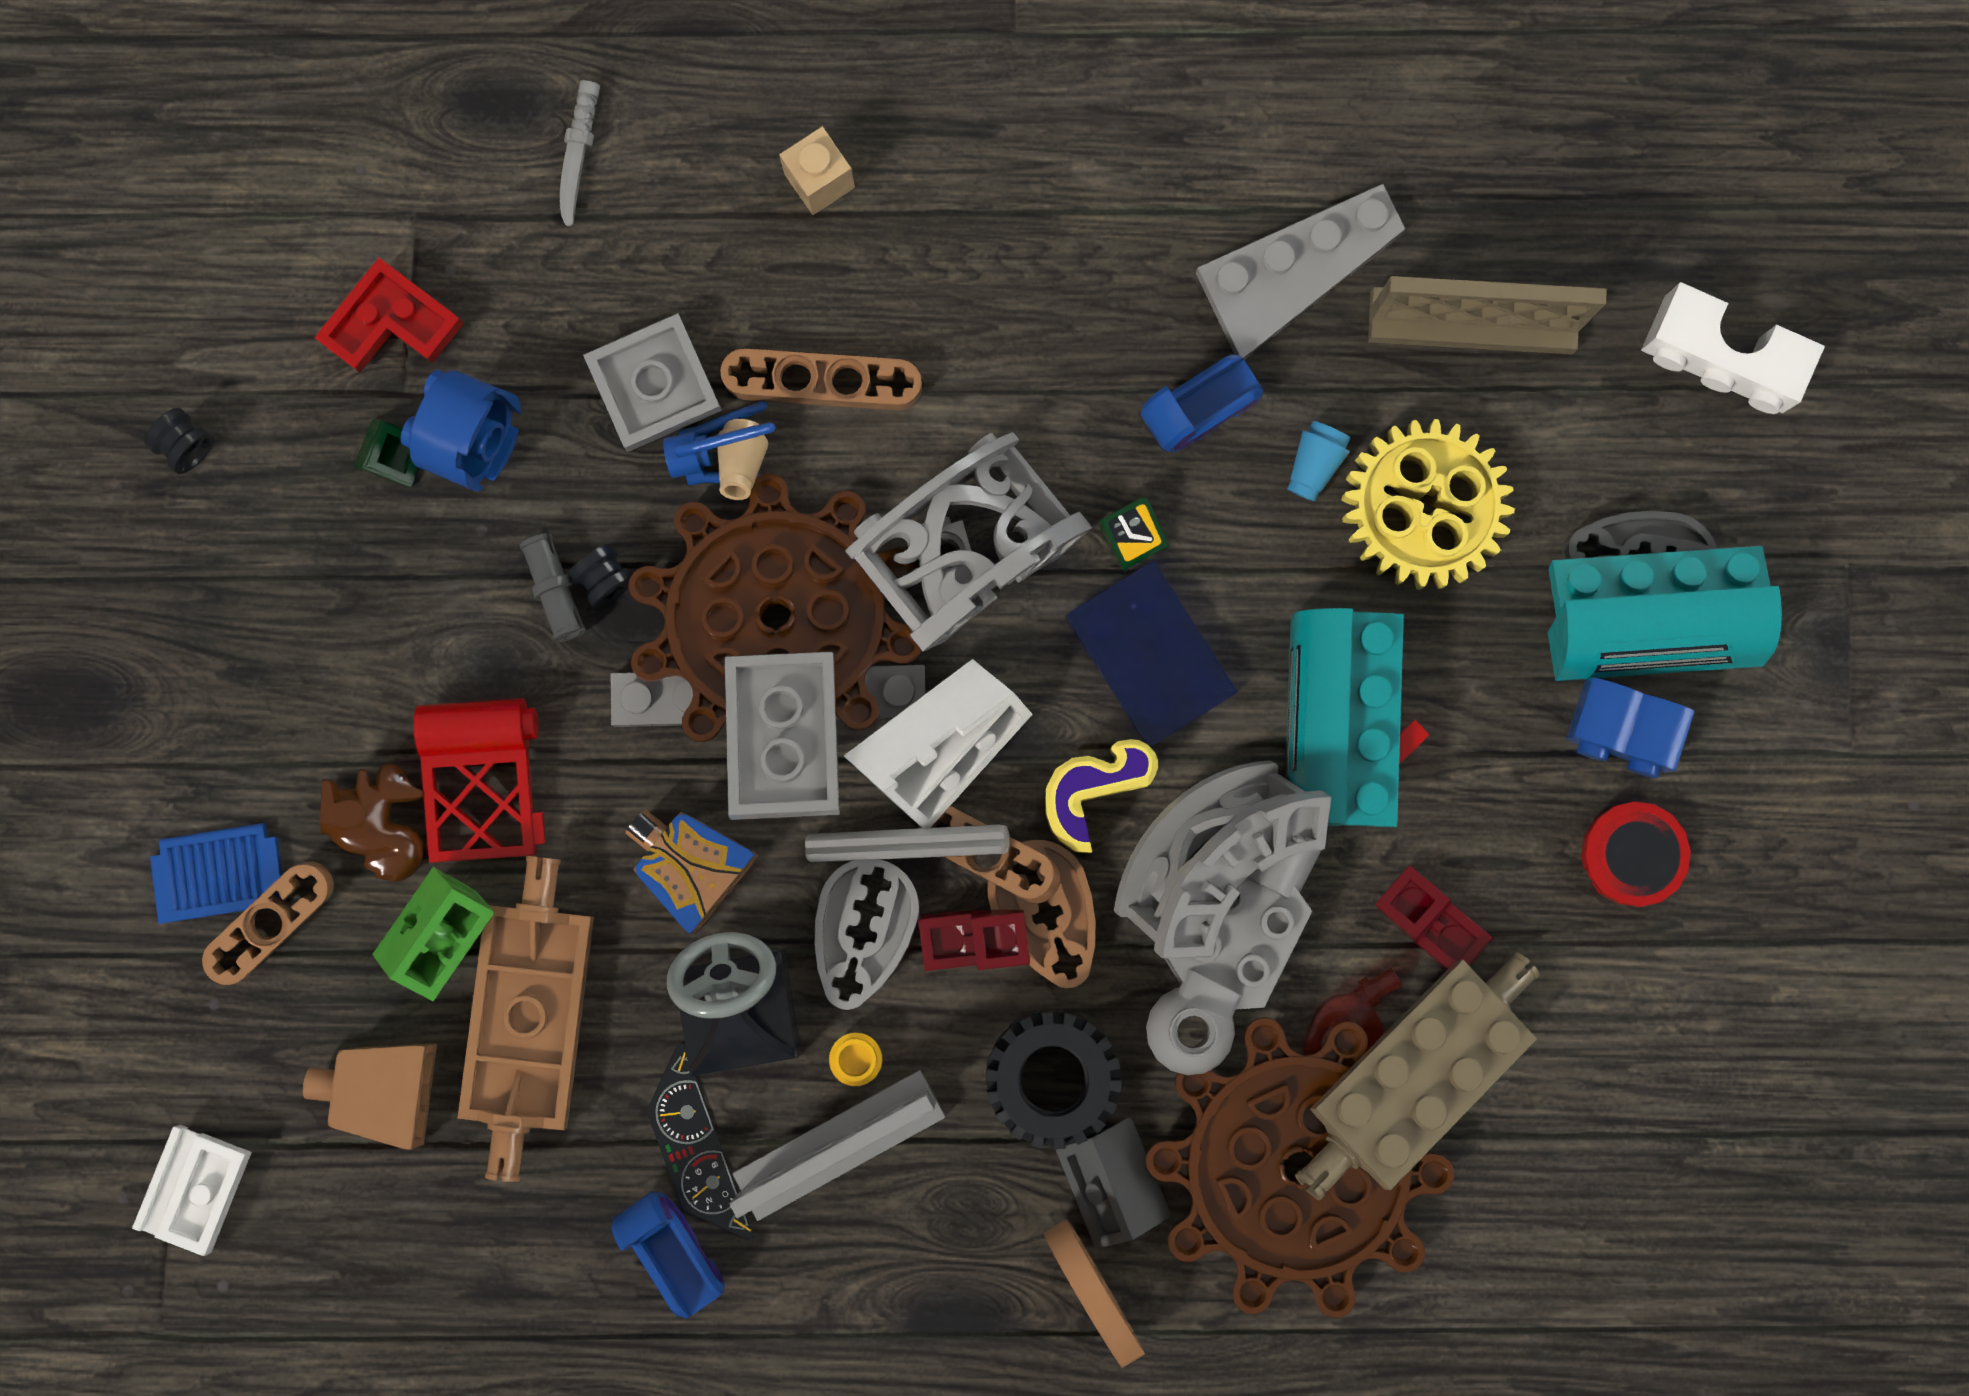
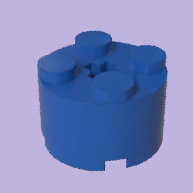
M438 369L434 370L426 380L424 398L416 416L410 417L403 426L401 444L410 448L412 462L418 468L472 491H480L484 488L479 482L484 478L494 481L502 472L511 456L519 432L518 428L511 426L512 411L521 415L520 401L515 394L460 371L443 372Z

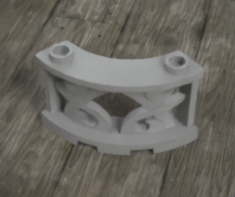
M1013 432L996 438L993 433L986 435L969 450L967 456L928 481L884 517H881L879 513L870 516L855 529L854 534L858 539L845 550L851 559H856L913 632L910 636L922 651L945 642L974 616L995 601L997 596L992 591L993 588L998 586L1001 589L1005 585L1012 583L1015 579L1018 583L1037 570L1057 560L1093 528L1080 512L1070 516L1014 447L1020 440ZM994 468L1004 481L994 480L990 476L989 470ZM974 478L976 486L961 484ZM1009 489L1017 496L1016 499L1006 496ZM949 505H973L1002 513L996 523L993 534L994 548L1000 560L997 564L994 565L985 556L968 550L952 551L940 556L942 529ZM929 507L923 526L911 520ZM1012 519L1018 521L1012 532L1021 533L1025 542L1016 543L1008 538L1007 526ZM894 538L906 540L908 549L896 554L893 561L899 564H908L920 558L919 568L898 579L877 554V551L885 543ZM962 565L969 568L972 574L970 582L961 584L955 579L954 574L957 569L948 572L944 578L942 570ZM919 582L922 583L926 604L931 614L929 618L906 590Z
M1270 760L1238 765L1200 781L1170 803L1152 822L1139 840L1129 858L1120 881L1114 906L1115 913L1120 917H1128L1155 942L1154 951L1161 958L1213 957L1219 929L1231 905L1240 894L1236 889L1256 869L1263 872L1273 864L1298 853L1325 849L1331 796L1322 790L1304 791L1279 775L1278 765ZM1205 841H1207V842L1204 844V846L1194 855V857L1190 859V857L1193 855V853H1194Z

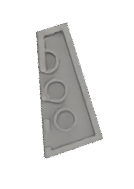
M1381 184L1197 268L1196 275L1234 354L1241 355L1245 360L1263 343L1286 328L1302 312L1325 297L1341 281L1355 273L1398 239L1405 231V227L1384 184Z

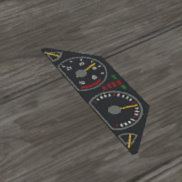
M684 1042L677 1044L647 1109V1114L681 1209L744 1239L750 1240L754 1238L746 1214L736 1218L729 1205L738 1194L697 1077L696 1075L690 1076Z

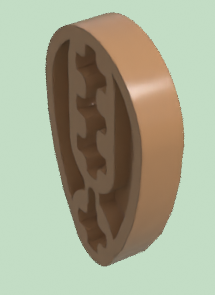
M1046 840L1022 842L1024 845L1048 857L1059 869V888L1054 896L1047 900L1050 906L1059 905L1062 909V915L1055 918L1057 927L1053 930H1048L1044 923L1035 925L1032 915L1039 912L1037 903L1025 901L988 881V900L991 910H1024L1030 956L1029 965L1058 987H1077L1089 976L1095 949L1096 920L1092 894L1085 872L1078 859L1069 850L1057 843ZM1038 867L1036 875L1041 882H1044L1045 877L1039 872L1040 867ZM1007 874L1002 878V880H1006ZM1020 874L1021 877L1028 881L1025 874ZM1056 937L1061 939L1064 948L1067 949L1071 956L1079 954L1082 963L1075 967L1077 976L1072 979H1067L1063 972L1056 974L1053 972L1052 965L1059 961L1058 950L1054 943Z
M1066 1218L1044 1231L1045 1239L1063 1273L1121 1368L1144 1356L1145 1352L1069 1220Z

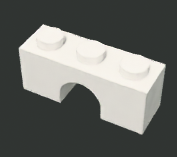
M1682 282L1678 283L1665 295L1641 351L1654 356L1653 361L1665 369L1671 371L1686 370L1701 377V383L1712 390L1724 393L1733 391L1749 398L1748 403L1752 407L1765 413L1777 414L1780 412L1783 414L1801 402L1823 352L1824 345L1779 325H1775L1759 337L1753 353L1737 352L1725 343L1720 331L1721 319L1728 303Z

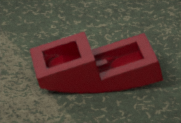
M1410 865L1375 904L1390 921L1446 970L1459 960H1464L1471 966L1493 941L1491 935L1455 907L1448 896Z
M970 910L924 914L918 917L925 971L977 965L978 971L1030 964L1024 910Z

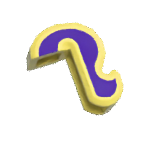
M1134 739L1117 741L1110 748V754L1114 757V763L1112 764L1091 756L1071 758L1055 769L1045 789V816L1051 832L1059 843L1074 853H1092L1081 802L1148 787L1158 770L1157 756L1148 744Z

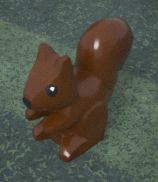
M386 763L379 768L375 784H372L368 771L365 769H359L356 787L352 789H340L336 781L322 779L320 806L321 834L328 835L333 842L347 852L365 855L364 867L374 872L376 878L390 880L391 882L403 881L415 874L420 867L424 856L423 841L419 834L411 827L390 822L391 804L419 800L424 797L423 791L414 787L406 773L394 763Z

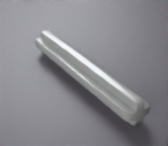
M1005 825L809 834L806 837L805 855L810 862L1005 854L1009 851L1010 836L1009 830Z

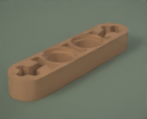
M738 349L726 356L720 369L721 379L728 392L735 398L742 400L905 410L914 406L922 393L921 375L918 369L909 361L902 359ZM748 362L753 372L768 374L767 363H775L772 371L774 389H766L768 385L766 379L758 377L749 378L748 386L742 387L737 377L731 376L732 371H740L742 363ZM792 365L804 366L811 373L809 384L800 391L788 390L782 384L783 372ZM851 368L862 376L861 387L853 394H841L833 386L834 376L842 369ZM869 370H878L877 380L880 382H892L895 379V373L905 374L906 382L914 384L913 388H905L903 397H895L891 387L876 386L878 396H868L871 389Z

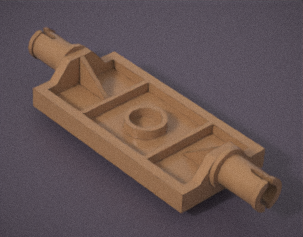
M526 856L527 867L522 904L516 903V908L489 905L495 913L481 934L457 1119L481 1121L488 1124L487 1129L492 1130L488 1169L485 1174V1178L497 1181L499 1177L502 1178L503 1182L520 1181L519 1172L524 1133H530V1128L565 1130L568 1128L594 917L558 913L559 908L553 907L558 867L561 862L559 859Z

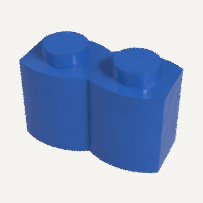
M1592 677L1584 681L1566 740L1579 744L1576 751L1578 754L1605 762L1608 761L1609 754L1629 761L1627 766L1629 771L1651 778H1658L1660 771L1665 773L1676 771L1695 710L1662 698L1643 694L1617 683Z

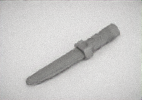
M587 80L580 81L574 118L572 119L571 128L566 129L564 138L567 147L560 184V210L562 219L568 227L574 224L586 148H592L594 135L590 131L592 129V118H594L595 105L597 104L600 85Z

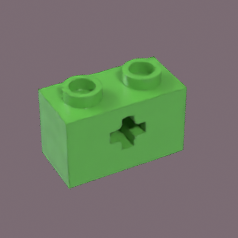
M433 866L372 955L389 979L434 1001L495 912L475 889Z

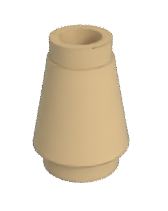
M733 419L724 425V429L718 435L759 424L748 419ZM765 434L717 447L719 490L723 496L733 500H744L751 495V489L769 444Z

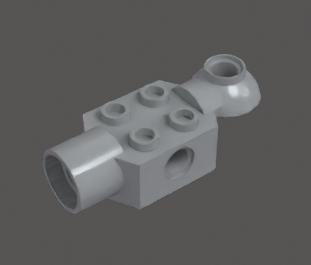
M1321 850L1298 853L1273 864L1263 872L1256 869L1236 889L1240 894L1231 905L1222 922L1215 942L1213 957L1164 958L1181 985L1162 995L1152 1007L1146 1031L1148 1045L1155 1058L1170 1071L1184 1075L1204 1074L1219 1066L1231 1051L1235 1036L1233 1021L1235 1010L1265 1007L1312 913L1311 908L1300 892ZM1188 1016H1197L1205 1024V1036L1195 1046L1183 1045L1178 1038V1026Z

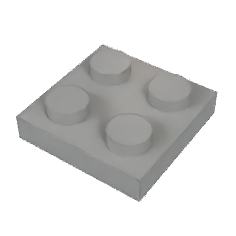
M678 313L583 355L627 452L722 411Z

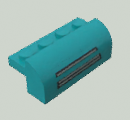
M1763 546L1552 560L1548 568L1556 618L1547 633L1555 681L1589 679L1592 677L1606 678L1763 667L1777 648L1782 621L1781 596L1779 586L1770 585Z
M1325 608L1295 612L1291 616L1285 778L1306 792L1322 790L1331 796L1328 827L1340 825L1397 827L1404 614L1353 612V609Z

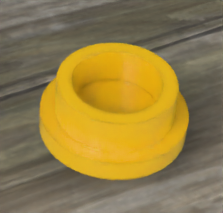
M858 1032L849 1033L839 1038L834 1043L829 1055L832 1073L840 1082L849 1086H862L871 1082L878 1075L883 1060L878 1043L869 1035Z

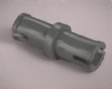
M540 534L524 540L520 544V548L524 552L535 583L531 589L536 601L542 602L553 633L554 642H564L581 636L586 632V628L582 624L571 593L575 586L571 576L564 574L553 544V537L551 534Z

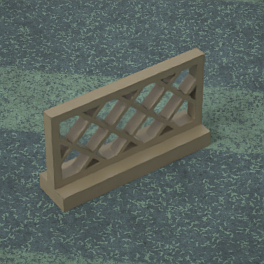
M1391 276L1384 287H1373L1370 292L1368 342L1574 354L1578 350V332L1606 305L1607 289Z

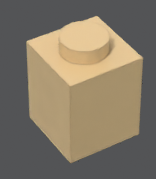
M823 126L779 154L785 176L812 215L855 188L850 165Z

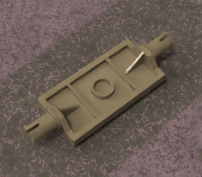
M1514 952L1509 957L1510 959L1486 983L1464 960L1456 961L1310 1108L1325 1125L1329 1135L1325 1138L1328 1144L1295 1175L1301 1185L1305 1183L1309 1185L1305 1189L1317 1200H1321L1325 1196L1324 1194L1351 1167L1354 1169L1361 1167L1384 1190H1392L1537 1040L1510 1010L1509 1006L1532 981H1535L1540 976L1534 965L1528 970L1525 968L1530 962L1528 958L1518 952Z

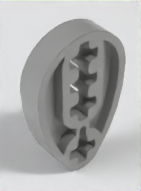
M881 859L850 861L833 872L822 888L815 919V954L817 970L826 997L837 1008L845 1010L857 1008L877 992L898 967L913 937L920 911L918 894L906 873L890 862ZM875 868H883L884 879L891 881V888L889 892L880 891L878 893L877 904L884 907V913L882 917L873 916L870 921V930L877 933V939L875 942H866L863 949H858L854 947L855 938L847 934L850 925L859 926L861 923L862 913L854 910L856 901L866 900L869 894V887L861 884L864 874L873 875ZM853 957H856L858 964L855 971V980L863 984V990L861 993H852L849 1000H844L840 998L841 989L833 986L835 977H844L850 968Z

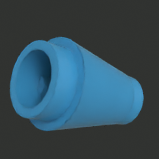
M1312 421L1309 430L1302 431L1290 477L1291 481L1287 490L1315 502L1319 493L1322 492L1350 451L1346 447L1351 437L1328 425Z

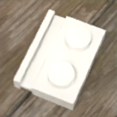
M183 1125L174 1126L132 1229L146 1231L155 1235V1238L201 1256L211 1254L252 1152L204 1133H196Z

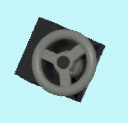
M723 932L703 937L688 945L677 955L668 970L667 990L674 1004L680 1009L690 1076L789 1060L802 1055L786 950L771 952L764 942L751 935L738 932ZM729 949L744 950L752 955L730 959ZM712 952V962L690 966L703 955Z

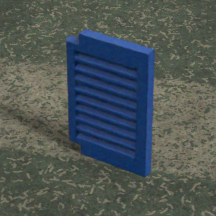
M265 823L160 839V855L150 856L158 924L245 911L283 875L278 837L267 838ZM277 892L276 897L282 899L279 892Z

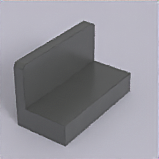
M1131 1118L1121 1120L1099 1133L1089 1135L1087 1137L1088 1141L1079 1145L1072 1143L1065 1145L1066 1149H1055L1095 1249L1134 1240L1170 1217V1211L1158 1181L1150 1174L1146 1167L1145 1159L1147 1154Z

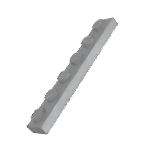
M925 665L871 666L865 676V685L878 703L879 715L877 720H892L926 694ZM611 673V726L682 725L684 712L691 704L693 698L692 687L686 680L676 676L647 682L638 678L635 673Z

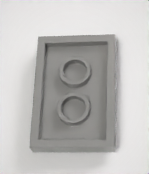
M833 652L725 657L728 815L730 820L840 815Z

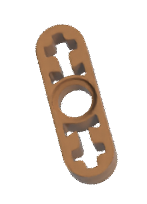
M949 806L931 828H936L939 822L946 825L950 822L951 827L981 826L986 824ZM1011 837L1009 838V851L1002 854L999 862L989 868L980 867L977 863L976 855L945 856L946 859L1031 903H1042L1049 900L1057 892L1060 885V872L1052 860ZM1016 861L1033 871L1041 864L1039 872L1045 877L1042 885L1032 884L1026 890L1028 881L1010 871L1014 862ZM1007 874L1006 880H1002V878Z
M314 861L302 862L288 869L207 946L202 957L203 969L207 976L216 983L231 985L250 975L329 900L334 889V881L330 871L322 864ZM297 875L302 879L310 875L315 877L317 883L314 885L313 890L318 895L316 898L311 894L299 899L292 907L284 901L301 885L296 878ZM277 892H279L282 899L276 897ZM269 908L280 915L282 929L277 936L266 937L256 929L255 916L260 909ZM293 910L299 912L300 915L296 917ZM239 928L241 929L242 934L238 933ZM244 939L253 945L237 958L236 963L241 968L240 970L235 966L227 970L221 966L220 962L225 956L220 949L226 952L237 947ZM256 947L261 949L260 953H258Z

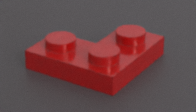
M378 257L314 338L361 373L392 333L433 364L464 323L459 317Z

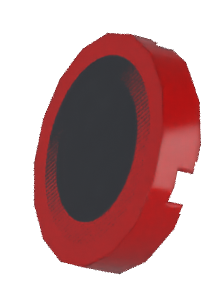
M1633 801L1613 806L1593 819L1583 837L1581 859L1584 870H1587L1588 877L1592 881L1591 884L1599 894L1616 904L1644 907L1663 902L1679 889L1689 871L1691 850L1685 830L1672 814L1655 804Z

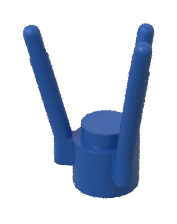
M765 401L756 402L696 427L678 430L679 435L664 438V455L670 476L672 478L686 476L689 486L701 483H720L719 472L704 470V467L713 465L711 449L772 433L775 431L776 426L774 423L768 422L712 437H707V434L724 428V425L730 420L746 419L764 411L767 408V403Z

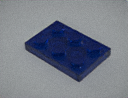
M1154 560L1065 616V619L1140 737L1150 748L1238 693Z

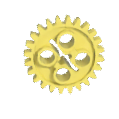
M1438 419L1432 421L1426 433L1422 432L1417 420H1412L1408 425L1406 437L1397 426H1393L1387 432L1390 445L1382 439L1375 437L1369 444L1375 457L1361 452L1355 460L1365 472L1350 471L1346 477V480L1357 487V490L1345 492L1342 496L1341 501L1355 506V510L1347 513L1342 520L1344 523L1358 524L1359 527L1349 538V542L1365 541L1368 547L1364 550L1360 559L1364 561L1375 555L1381 559L1376 570L1378 575H1381L1390 567L1396 569L1395 584L1397 585L1404 582L1408 575L1411 574L1414 575V583L1418 590L1426 586L1429 576L1433 577L1437 588L1442 589L1448 584L1449 572L1457 582L1461 583L1468 579L1466 564L1479 572L1486 567L1481 553L1494 557L1500 552V547L1492 537L1504 538L1510 533V529L1507 526L1498 522L1499 519L1511 516L1515 508L1501 504V499L1514 491L1512 486L1498 485L1497 479L1507 471L1506 466L1490 468L1488 461L1493 457L1495 450L1491 448L1479 454L1475 450L1479 440L1478 434H1474L1466 442L1459 440V424H1455L1445 435L1441 434V425ZM1410 460L1419 464L1423 471V481L1413 483L1406 480L1400 471L1401 461ZM1451 479H1463L1470 485L1472 490L1470 501H1460L1452 495L1449 487ZM1390 486L1404 496L1388 495L1384 492V487ZM1425 494L1432 497L1431 506L1436 508L1430 515L1423 513L1424 504L1419 501ZM1394 508L1402 512L1406 520L1404 531H1392L1386 527L1382 518L1384 509ZM1450 513L1466 514L1470 516L1471 522L1464 523L1462 519ZM1443 526L1452 532L1455 539L1453 549H1441L1434 543L1432 538L1433 527Z

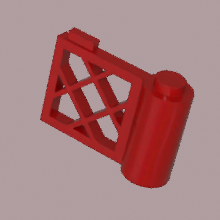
M524 698L429 704L416 707L414 713V738L417 752L421 759L429 863L532 856L537 854L536 844L546 843L544 812H534L529 760L530 739H537L539 734L538 715L536 708H528ZM516 762L518 785L504 798L486 783L483 778L496 763ZM485 764L478 774L467 766ZM454 766L471 780L454 802L437 789L436 768ZM476 786L499 804V807L482 826L459 808ZM518 794L520 811L511 804ZM438 802L447 808L441 817L439 816ZM504 810L521 823L523 844L502 845L487 832ZM454 814L475 834L462 849L442 850L441 827ZM480 838L490 845V847L473 848Z

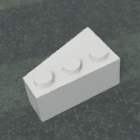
M972 659L846 753L844 757L919 826L931 828L1033 714L1014 692Z

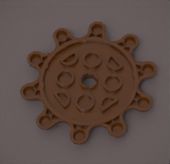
M766 473L756 478L751 489V495L749 496L748 509L737 519H720L703 503L688 502L682 505L675 513L674 526L687 545V553L684 560L679 565L669 569H661L654 566L639 568L631 575L628 588L631 596L637 602L659 609L665 619L664 630L660 636L638 647L633 653L631 659L632 670L638 678L647 682L676 676L683 678L690 684L693 698L682 717V727L685 734L691 740L707 742L714 739L726 724L725 657L833 652L836 716L839 717L844 725L853 730H865L871 727L877 721L879 708L877 701L865 685V676L868 669L880 661L909 663L914 661L922 650L910 636L913 632L907 624L898 623L889 617L885 609L887 598L856 559H851L845 552L856 541L854 531L863 521L866 514V506L862 497L852 491H841L830 498L821 511L814 514H802L790 505L787 484L782 477ZM894 548L883 553H877L897 579L917 569L916 561L908 564H899L893 561L896 554L902 553L906 549ZM775 605L783 606L791 613L788 622L784 626L779 627L777 631L765 626L761 622L764 611Z
M1267 1017L1257 1018L1246 1028L1244 1039L1248 1051V1060L1245 1067L1238 1074L1231 1077L1220 1076L1210 1070L1204 1074L1184 1075L1177 1073L1175 1087L1177 1093L1195 1111V1128L1191 1135L1183 1140H1165L1155 1143L1148 1150L1145 1159L1146 1167L1154 1178L1164 1182L1180 1183L1189 1190L1192 1196L1191 1211L1184 1220L1177 1223L1170 1230L1168 1247L1171 1254L1183 1262L1195 1261L1206 1253L1221 1251L1230 1255L1236 1262L1238 1269L1237 1278L1232 1290L1233 1300L1236 1306L1245 1313L1257 1314L1263 1312L1270 1305L1274 1292L1281 1284L1286 1281L1296 1280L1304 1282L1311 1288L1315 1302L1325 1316L1342 1318L1349 1314L1354 1307L1356 1298L1352 1285V1275L1355 1268L1361 1262L1367 1259H1379L1386 1262L1393 1269L1407 1273L1416 1270L1422 1264L1425 1258V1248L1418 1236L1406 1226L1404 1210L1409 1200L1417 1195H1435L1448 1190L1454 1180V1168L1444 1156L1427 1153L1392 1190H1384L1361 1167L1357 1169L1351 1167L1324 1194L1325 1196L1321 1200L1314 1198L1305 1190L1309 1186L1307 1183L1301 1185L1298 1180L1286 1176L1284 1161L1292 1154L1303 1151L1308 1153L1313 1159L1328 1144L1325 1139L1329 1135L1326 1127L1310 1108L1365 1054L1368 1044L1367 1035L1362 1027L1354 1022H1340L1332 1027L1325 1044L1319 1051L1310 1055H1302L1290 1049L1280 1024Z

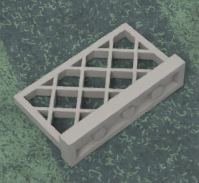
M921 1069L734 1171L732 1174L741 1191L729 1205L736 1218L752 1211L756 1220L759 1221L944 1119L946 1115Z

